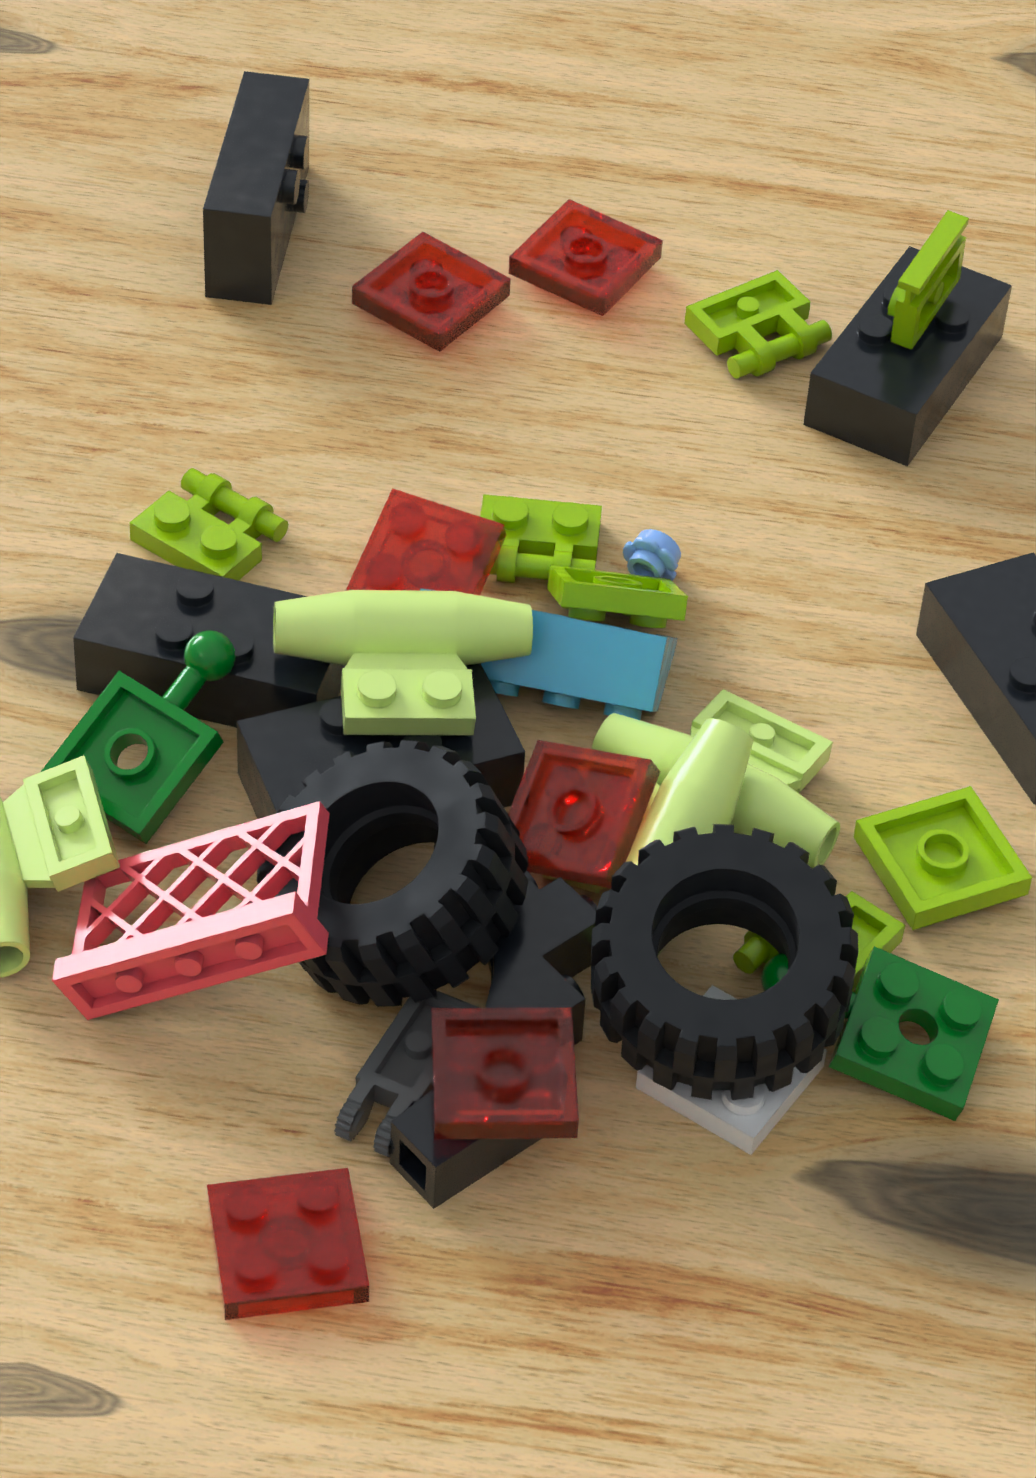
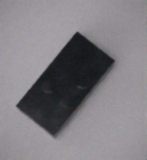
M244 71L203 207L205 297L272 305L297 212L305 213L308 204L309 180H306L309 169L308 78Z
M911 246L908 247L812 370L803 424L907 467L1002 338L1012 288L1010 284L962 266L960 280L913 349L891 342L894 317L888 315V306L899 279L920 251Z
M1033 552L925 583L916 636L1035 805L1036 555Z
M116 553L73 637L76 686L78 691L100 695L117 672L121 671L162 697L186 667L184 651L189 640L197 633L206 630H213L224 634L230 639L235 649L236 658L232 670L220 680L206 681L184 711L197 719L237 728V721L338 697L341 690L342 668H345V665L274 653V602L308 596Z
M481 663L466 666L467 669H472L476 712L474 735H344L341 696L237 721L238 775L257 819L277 814L278 809L289 794L296 797L305 788L302 782L316 769L322 774L335 765L334 758L348 751L353 752L355 756L367 752V745L384 741L390 742L394 748L400 746L401 740L426 742L430 749L435 745L457 752L463 761H470L483 774L504 808L521 804L525 750Z

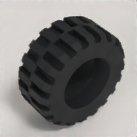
M401 740L400 746L394 748L390 742L385 741L369 744L365 753L355 756L353 752L348 751L334 758L335 765L322 774L316 769L302 781L305 788L296 797L289 794L278 809V813L318 801L330 813L317 917L329 932L327 954L299 962L300 965L308 972L315 983L328 993H338L345 1001L363 1005L368 1004L371 998L377 1007L402 1006L403 998L410 996L415 1003L437 997L436 989L448 983L452 988L459 986L470 978L467 971L479 961L486 965L499 950L495 943L501 935L509 937L519 917L514 905H523L526 898L528 879L524 873H526L529 863L526 847L519 838V830L483 774L470 761H463L457 752L443 746L433 745L430 749L426 742ZM305 831L291 834L275 852L285 857L304 837ZM418 843H436L434 852L424 869L407 886L378 901L350 904L353 893L363 876L382 858L405 846ZM267 860L257 870L258 884L275 867ZM292 878L275 897L295 891L297 893L298 881Z
M713 824V833L698 835L696 827L675 831L673 843L664 846L661 840H654L641 848L638 853V866L632 861L623 863L612 876L611 890L601 895L596 908L595 927L592 929L591 994L593 1006L600 1010V1026L608 1040L613 1043L622 1041L621 1057L635 1070H642L646 1065L653 1068V1082L669 1090H673L676 1083L679 1082L692 1086L691 1097L712 1100L713 1090H730L732 1100L753 1098L754 1087L764 1083L768 1091L774 1092L791 1084L794 1067L801 1073H808L822 1061L824 1046L834 1045L843 1029L845 1013L849 1011L858 957V933L852 929L853 911L846 896L842 894L835 895L837 880L825 866L818 864L812 869L808 865L809 852L793 842H788L785 848L773 843L774 833L753 828L752 835L734 833V825ZM713 924L732 925L756 933L769 942L778 953L785 954L788 959V972L774 986L755 996L737 1000H721L698 995L681 986L665 971L657 956L672 939L692 928Z

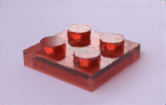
M568 199L509 256L508 274L604 316L661 258L663 240Z
M421 232L352 286V304L441 352L510 296L511 278L433 236Z
M392 488L346 591H420V588L480 595L507 536L504 524Z
M537 740L508 813L520 832L519 838L526 847L529 863L527 871L611 888L612 876L626 862L661 772L651 759Z
M432 1008L431 1048L434 1139L577 1138L579 1114L572 1008Z
M348 1168L207 1185V1202L225 1320L369 1302V1280Z

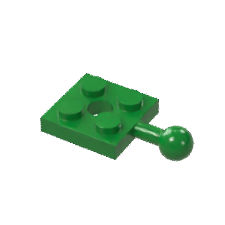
M213 630L202 631L194 635L185 647L184 660L186 667L162 697L121 671H118L41 772L84 755L93 770L106 819L147 844L224 743L218 731L184 710L206 681L220 680L232 670L236 656L230 639L224 634ZM134 744L148 746L147 756L139 766L132 769H121L117 766L118 758L125 748Z
M874 946L866 959L855 993L852 992L849 1011L845 1013L843 1029L839 1035L828 1067L956 1121L964 1109L999 999ZM779 953L773 956L764 966L761 976L764 991L774 986L788 972V959L785 954ZM909 1021L920 1025L927 1032L930 1043L918 1045L910 1042L902 1035L899 1023Z

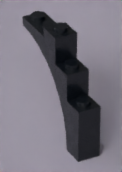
M526 870V873H524L528 879L526 898L523 905H514L519 917L509 937L504 935L499 937L495 943L499 950L488 962L491 973V986L484 1014L463 1054L434 1088L391 1121L390 1164L433 1209L564 1124L567 1082L561 1069L553 1059L582 1041L586 998L572 977L591 966L592 929L595 927L597 905L588 896L579 895L561 877L539 889L532 875Z

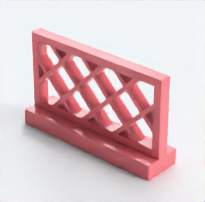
M318 801L118 860L120 868L84 882L72 954L55 960L52 982L87 1020L326 955L329 932L317 917L330 813ZM305 831L304 837L285 857L275 852L291 834ZM248 848L247 852L225 874L216 870L231 852ZM266 860L273 864L275 867L251 892L242 887ZM190 865L166 891L157 886L174 868ZM207 877L216 883L192 909L182 904ZM292 878L298 881L297 893L295 891L275 897ZM129 881L132 882L108 908L103 906L106 888ZM149 894L157 899L132 926L124 921ZM233 895L242 901L235 909L215 914ZM173 912L182 917L175 926L157 930ZM115 929L124 934L117 942L98 947Z

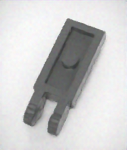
M437 990V997L415 1003L409 996L357 1074L356 1086L348 1096L346 1103L343 1104L337 1117L334 1130L336 1132L335 1135L352 1141L368 1121L374 1102L389 1107L390 1109L385 1119L382 1120L377 1128L373 1148L375 1152L390 1158L391 1121L430 1092L452 1067L480 1022V1007Z

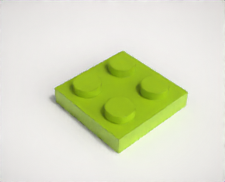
M550 565L547 589L562 608L569 609L568 616L589 621H605L606 612H614L630 616L629 623L649 628H666L667 619L685 621L688 596L670 579Z
M971 786L856 820L854 839L912 930L1029 894L1032 876Z

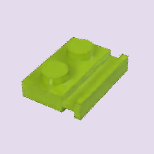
M947 210L899 279L888 306V315L894 317L891 342L912 350L960 280L966 237L961 234L968 225V217Z

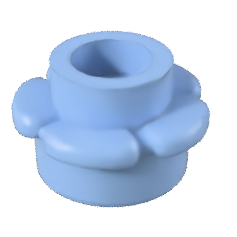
M646 529L639 533L634 542L628 541L625 544L623 556L628 562L627 568L630 574L666 578L673 581L676 577L674 570L678 567L677 563L681 558V551L677 543L667 534L654 529Z

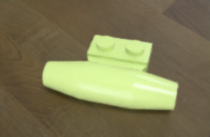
M347 590L274 602V653L345 665V668H342L341 676L344 735H474L476 712L472 669H467L466 665L529 656L532 649L533 617L530 604L457 591Z
M724 689L692 721L690 735L617 713L610 714L600 726L592 744L591 754L641 767L660 786L707 719H720L736 725L752 737L753 746L734 817L730 825H734V833L752 835L753 828L774 833L773 843L785 848L788 842H793L809 852L808 865L811 868L816 867L818 864L823 865L831 854L840 832V823L799 793L829 761L833 741Z
M707 719L660 786L641 767L588 754L534 867L544 878L556 880L561 877L571 886L599 893L602 889L611 888L612 876L623 863L632 861L638 866L639 850L654 840H661L664 846L673 843L675 831L696 827L699 835L713 833V824L730 825L734 817L753 746L752 737L734 724L720 719Z
M84 755L24 778V784L4 802L0 797V977L10 976L19 972L27 965L30 959L27 888H56L57 892L120 868L94 773Z

